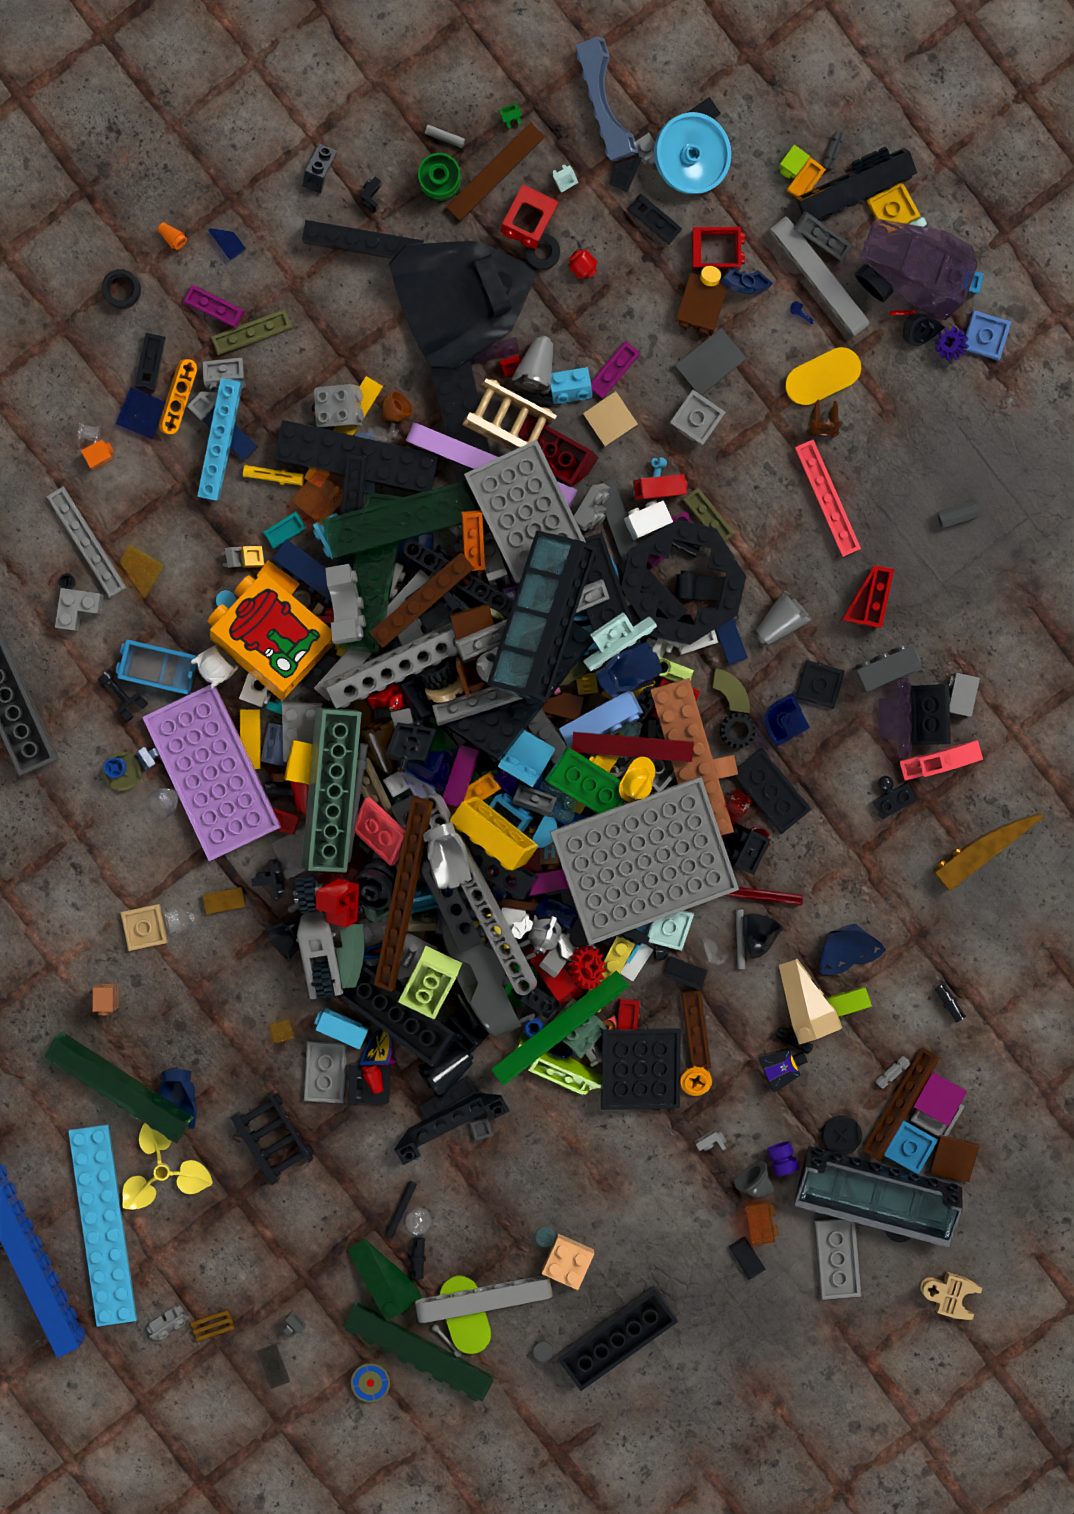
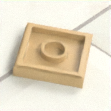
M616 391L583 413L604 447L638 425Z
M160 904L120 912L128 951L168 943Z

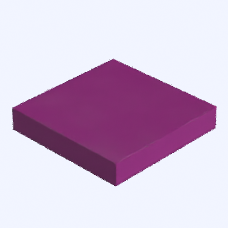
M932 1072L914 1102L913 1107L949 1126L967 1091Z

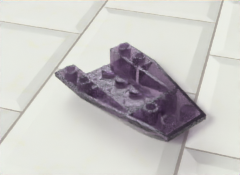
M877 218L873 220L861 254V258L911 304L942 320H947L965 302L978 266L973 246L944 230Z

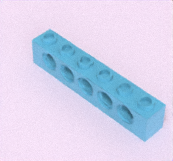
M225 377L220 379L198 497L216 501L220 499L243 381Z

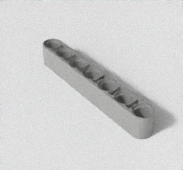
M785 216L769 229L771 234L846 330L855 337L870 325L868 319L801 233L794 229V224Z
M542 1275L422 1298L415 1301L418 1322L426 1323L545 1300L553 1297L550 1278Z

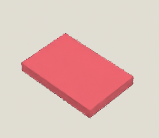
M370 797L365 798L357 815L355 834L390 866L396 865L401 854L405 829Z

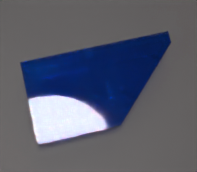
M212 228L208 230L230 261L246 250L234 232Z

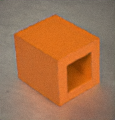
M102 439L81 450L89 467L93 470L114 459L112 455L114 449L109 442L106 443Z

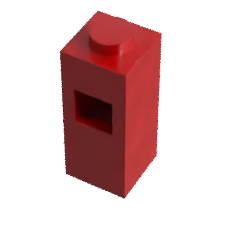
M684 474L641 478L633 481L635 501L677 497L687 494L688 484Z

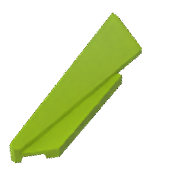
M524 1031L521 1033L514 1051L530 1039ZM553 1047L529 1066L530 1072L581 1095L588 1094L593 1089H601V1074Z

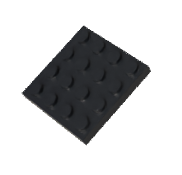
M602 1029V1110L680 1108L681 1029Z

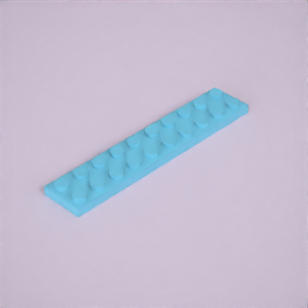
M109 1124L70 1129L69 1138L96 1325L98 1327L136 1321L137 1315Z

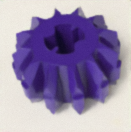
M952 327L950 331L948 328H945V334L938 333L941 339L935 340V343L938 344L935 350L940 352L939 356L941 358L946 357L948 361H951L953 357L955 360H959V354L963 356L966 354L963 349L969 348V345L965 343L969 338L964 336L962 329L958 331L956 327Z

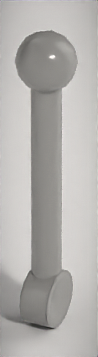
M434 1324L432 1326V1331L437 1332L442 1337V1339L454 1350V1354L456 1357H460L462 1355V1351L456 1348L454 1344L439 1330V1326L437 1324Z

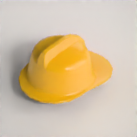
M638 757L629 765L619 784V794L623 800L631 802L636 799H643L650 794L655 777V766L649 758Z

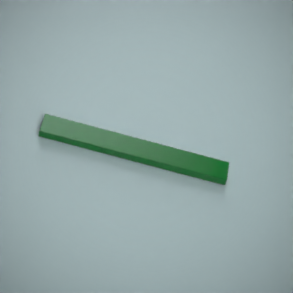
M616 970L602 981L600 986H596L595 989L588 992L491 1069L504 1086L630 986Z

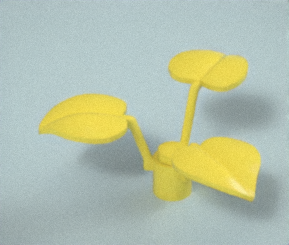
M149 1118L143 1124L139 1135V1144L141 1149L147 1154L156 1151L158 1165L154 1169V1177L148 1182L142 1176H133L125 1182L122 1207L125 1209H140L151 1204L156 1197V1189L150 1184L156 1180H166L169 1175H179L177 1186L186 1194L198 1193L212 1185L210 1173L197 1161H184L181 1164L180 1172L170 1171V1167L162 1163L160 1150H165L170 1146L172 1133L168 1127H164L163 1123L154 1118Z

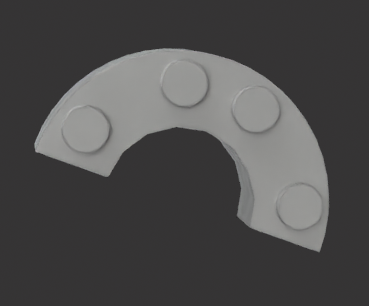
M349 564L325 568L327 587L331 595L334 612V622L331 623L333 643L342 644L359 641L363 637L362 627H366L364 615H361L364 603L362 597L358 596L356 582H358L357 573L355 570L352 571Z

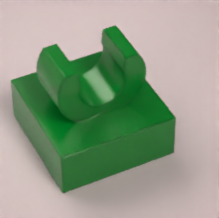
M517 103L498 110L500 118L509 129L511 128L510 121L512 119H516L517 123L521 124L520 116H522V113Z

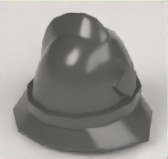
M762 1160L747 1167L734 1180L736 1189L754 1198L768 1197L774 1192L773 1184L768 1176L767 1163Z

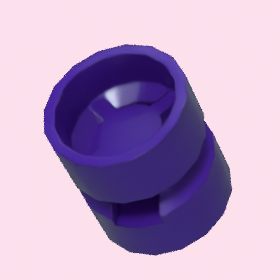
M790 1141L781 1142L766 1149L769 1159L774 1162L772 1168L775 1176L787 1175L799 1169L796 1157L792 1156L794 1150Z

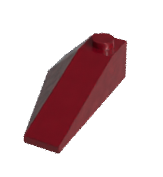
M529 415L519 431V434L525 441L529 440L538 421ZM544 425L537 440L553 474L571 486H574L589 475L599 458L590 449L547 425Z

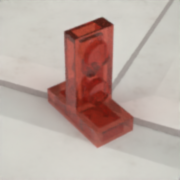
M737 788L732 792L725 805L728 809L732 826L739 818L743 817L752 801Z

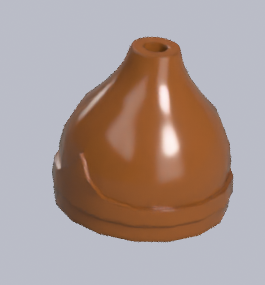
M398 391L391 392L384 399L381 420L383 422H400L407 419L413 413L410 401Z

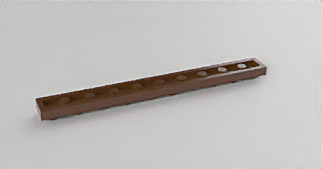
M414 796L411 800L374 982L375 986L390 992L394 991L396 987L425 846L423 834L428 831L433 807L432 801L419 796Z

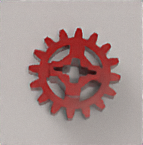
M580 946L579 949L574 950L575 955H570L572 963H568V965L572 967V970L569 971V974H573L571 980L577 981L576 986H581V989H595L596 986L601 985L600 980H604L602 972H606V969L603 968L606 962L601 961L603 954H598V948L593 949V946Z

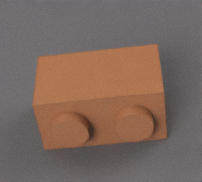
M98 984L93 987V1012H98V1015H110V1013L119 1008V984Z

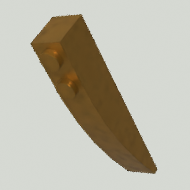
M1035 814L1015 820L978 837L962 849L960 847L956 848L950 853L952 857L946 861L943 859L935 865L936 869L933 873L944 887L951 891L1043 819L1044 816L1042 814Z

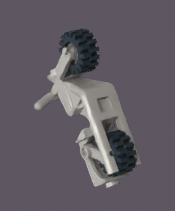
M313 876L296 878V891H293L295 903L288 907V912L294 913L300 909L301 914H304L300 918L296 941L300 947L310 999H317V997L320 999L343 994L338 968L337 948H334L332 939L336 934L331 933L330 925L326 922V913L316 910L315 895L317 890L322 888V883L317 882Z

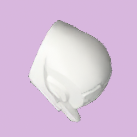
M217 645L200 653L198 657L191 661L192 664L197 663L202 677L207 682L212 683L211 688L227 680L239 667V664Z

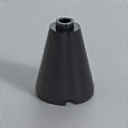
M462 1048L445 1054L436 1067L430 1066L425 1062L417 1066L427 1086L435 1090L433 1094L440 1100L473 1064L471 1060L474 1057L472 1054L468 1055Z

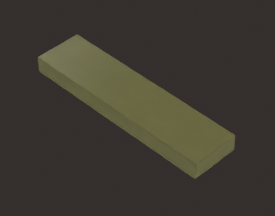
M286 309L238 326L236 329L233 328L211 336L217 355L221 356L290 330L293 327Z

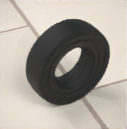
M543 233L538 245L545 244L550 248V255L546 259H539L535 255L534 248L525 246L527 262L539 270L553 267L560 258V245L553 236Z

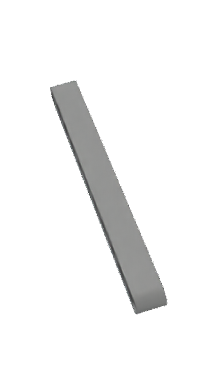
M434 793L425 797L424 799L429 801L430 799L434 800L436 804L435 809L432 808L429 822L430 827L432 828L439 824V817L443 818L445 823H450L449 820L452 815L442 796ZM455 829V832L461 837L466 846L469 869L473 876V880L465 881L464 884L460 885L514 990L519 995H527L535 989L537 985L536 978L461 832ZM476 890L481 891L482 898L476 896ZM485 908L491 910V916L486 915ZM494 926L500 928L501 934H497L494 931ZM504 944L510 947V953L504 950ZM513 962L519 965V971L513 968ZM522 980L527 981L529 988H525L522 985Z

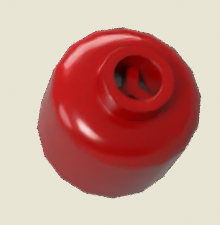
M577 249L568 258L569 269L579 279L585 277L589 279L597 271L595 269L597 260L586 249Z

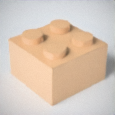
M557 1234L542 1267V1274L578 1290L594 1256V1249Z

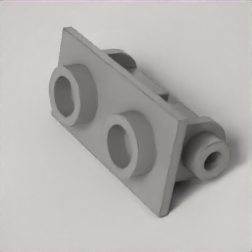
M180 1305L174 1306L164 1313L166 1321L160 1316L149 1323L147 1330L152 1334L149 1337L155 1340L166 1338L174 1328L182 1327L185 1321L189 1319V1316L182 1314L184 1310Z

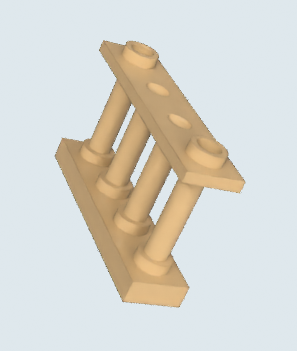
M486 378L480 388L486 391L476 412H470L465 417L462 425L513 451L536 439L538 440L545 423L550 425L555 420L556 415L552 414L550 409L541 408L500 386L497 381ZM492 395L503 399V402L494 421L489 423L482 416ZM510 404L521 410L511 431L506 432L501 429L500 425ZM529 413L538 418V421L529 440L525 442L519 438L518 433Z

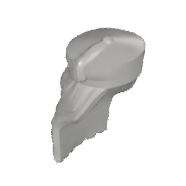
M452 822L441 825L436 824V826L423 834L424 841L429 843L427 855L437 888L446 889L448 887L451 889L459 887L460 884H464L465 881L468 882L472 879L466 846L461 837L455 832Z

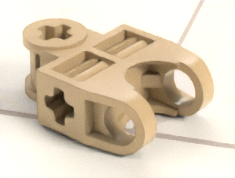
M947 1271L943 1281L933 1277H927L922 1280L920 1290L928 1300L936 1302L935 1310L937 1313L955 1319H973L974 1313L962 1306V1300L967 1294L981 1293L983 1288L963 1276ZM934 1286L935 1290H931L929 1292L928 1288H932Z

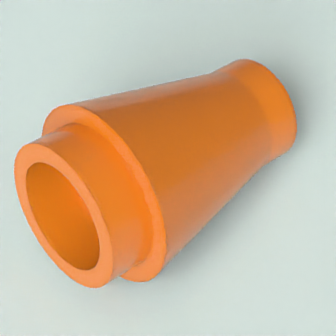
M165 222L161 223L157 228V231L172 249L180 250L187 241L185 233Z

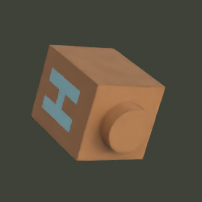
M553 841L551 844L540 848V865L546 871L562 868Z

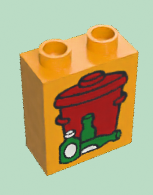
M263 571L256 580L250 575L246 576L234 591V594L239 599L229 609L224 604L218 606L207 622L212 626L210 629V640L283 701L332 648L334 643L331 628Z

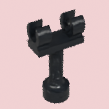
M108 669L97 680L102 685H109L124 704L117 712L129 722L133 715L126 708L135 701L143 709L148 705V702L139 692L131 698L128 697L113 680L115 675Z

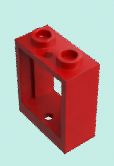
M693 227L692 271L702 270L706 266H713L719 270H731L732 268L740 270L741 265H745V252H741V245L745 244V233L741 232V227ZM735 235V263H701V236Z

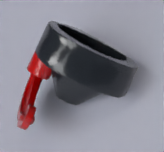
M892 310L889 313L891 316H909L904 323L903 339L913 346L925 344L945 328L937 320L916 311Z

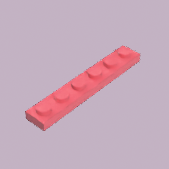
M814 439L795 447L841 556L844 557L860 550L861 547Z

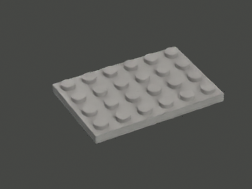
M537 439L464 474L516 583L520 582L536 530L586 542ZM565 548L561 562L567 559L570 549ZM546 558L542 570L544 571L558 563Z

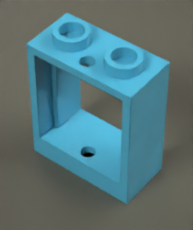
M328 1008L324 1012L320 1011L314 1023L317 1025L316 1031L357 1049L361 1048L370 1028L363 1023Z

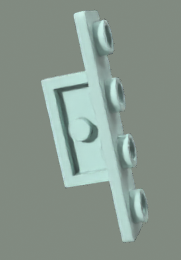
M621 613L590 634L599 650L583 661L590 671L601 667L605 661L619 654L624 648L632 646L636 643V640L650 634L657 627L656 623L650 617H647L633 627L627 616Z

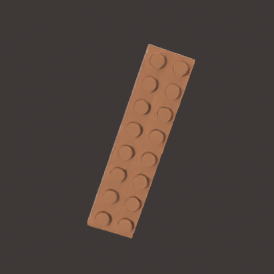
M690 678L652 688L651 693L664 738L694 741L692 762L671 760L678 784L699 776L702 777L720 834L725 835L734 832Z

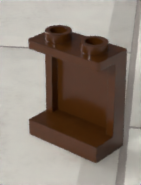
M690 273L675 321L683 328L690 329L691 326L697 328V332L709 335V332L713 333L728 287L721 282L715 286H707L702 283L699 275Z

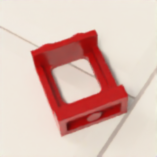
M523 184L502 223L500 232L507 238L520 241L528 248L536 249L551 217L556 212L558 201ZM522 204H527L543 213L533 233H529L512 223Z

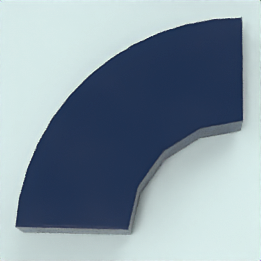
M732 268L721 280V283L731 290L750 295L762 293L773 284L759 270L748 274L742 273L735 268Z

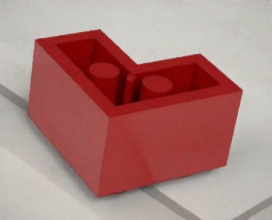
M338 878L317 890L315 895L316 910L326 913V922L346 928L357 922L359 884Z

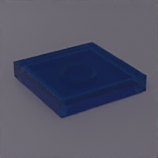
M131 387L116 424L153 440L159 427L165 401Z

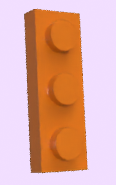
M482 511L461 512L463 555L474 567L472 571L485 570Z

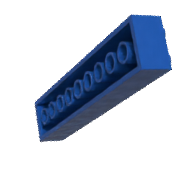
M0 1164V1241L56 1357L59 1358L79 1348L85 1340L84 1336H86L83 1326L79 1325L76 1320L77 1314L73 1307L70 1308L67 1302L69 1298L66 1291L62 1290L59 1285L60 1279L58 1274L53 1272L50 1267L51 1260L47 1254H44L41 1248L43 1246L39 1236H35L32 1230L34 1225L31 1219H27L24 1213L25 1206L21 1200L18 1201L15 1193L17 1191L14 1184L10 1183L7 1178L8 1172L6 1167Z

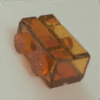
M769 1200L745 1203L751 1244L754 1246L776 1242L775 1236H778L777 1224H773L772 1217L775 1216L774 1204L770 1205Z

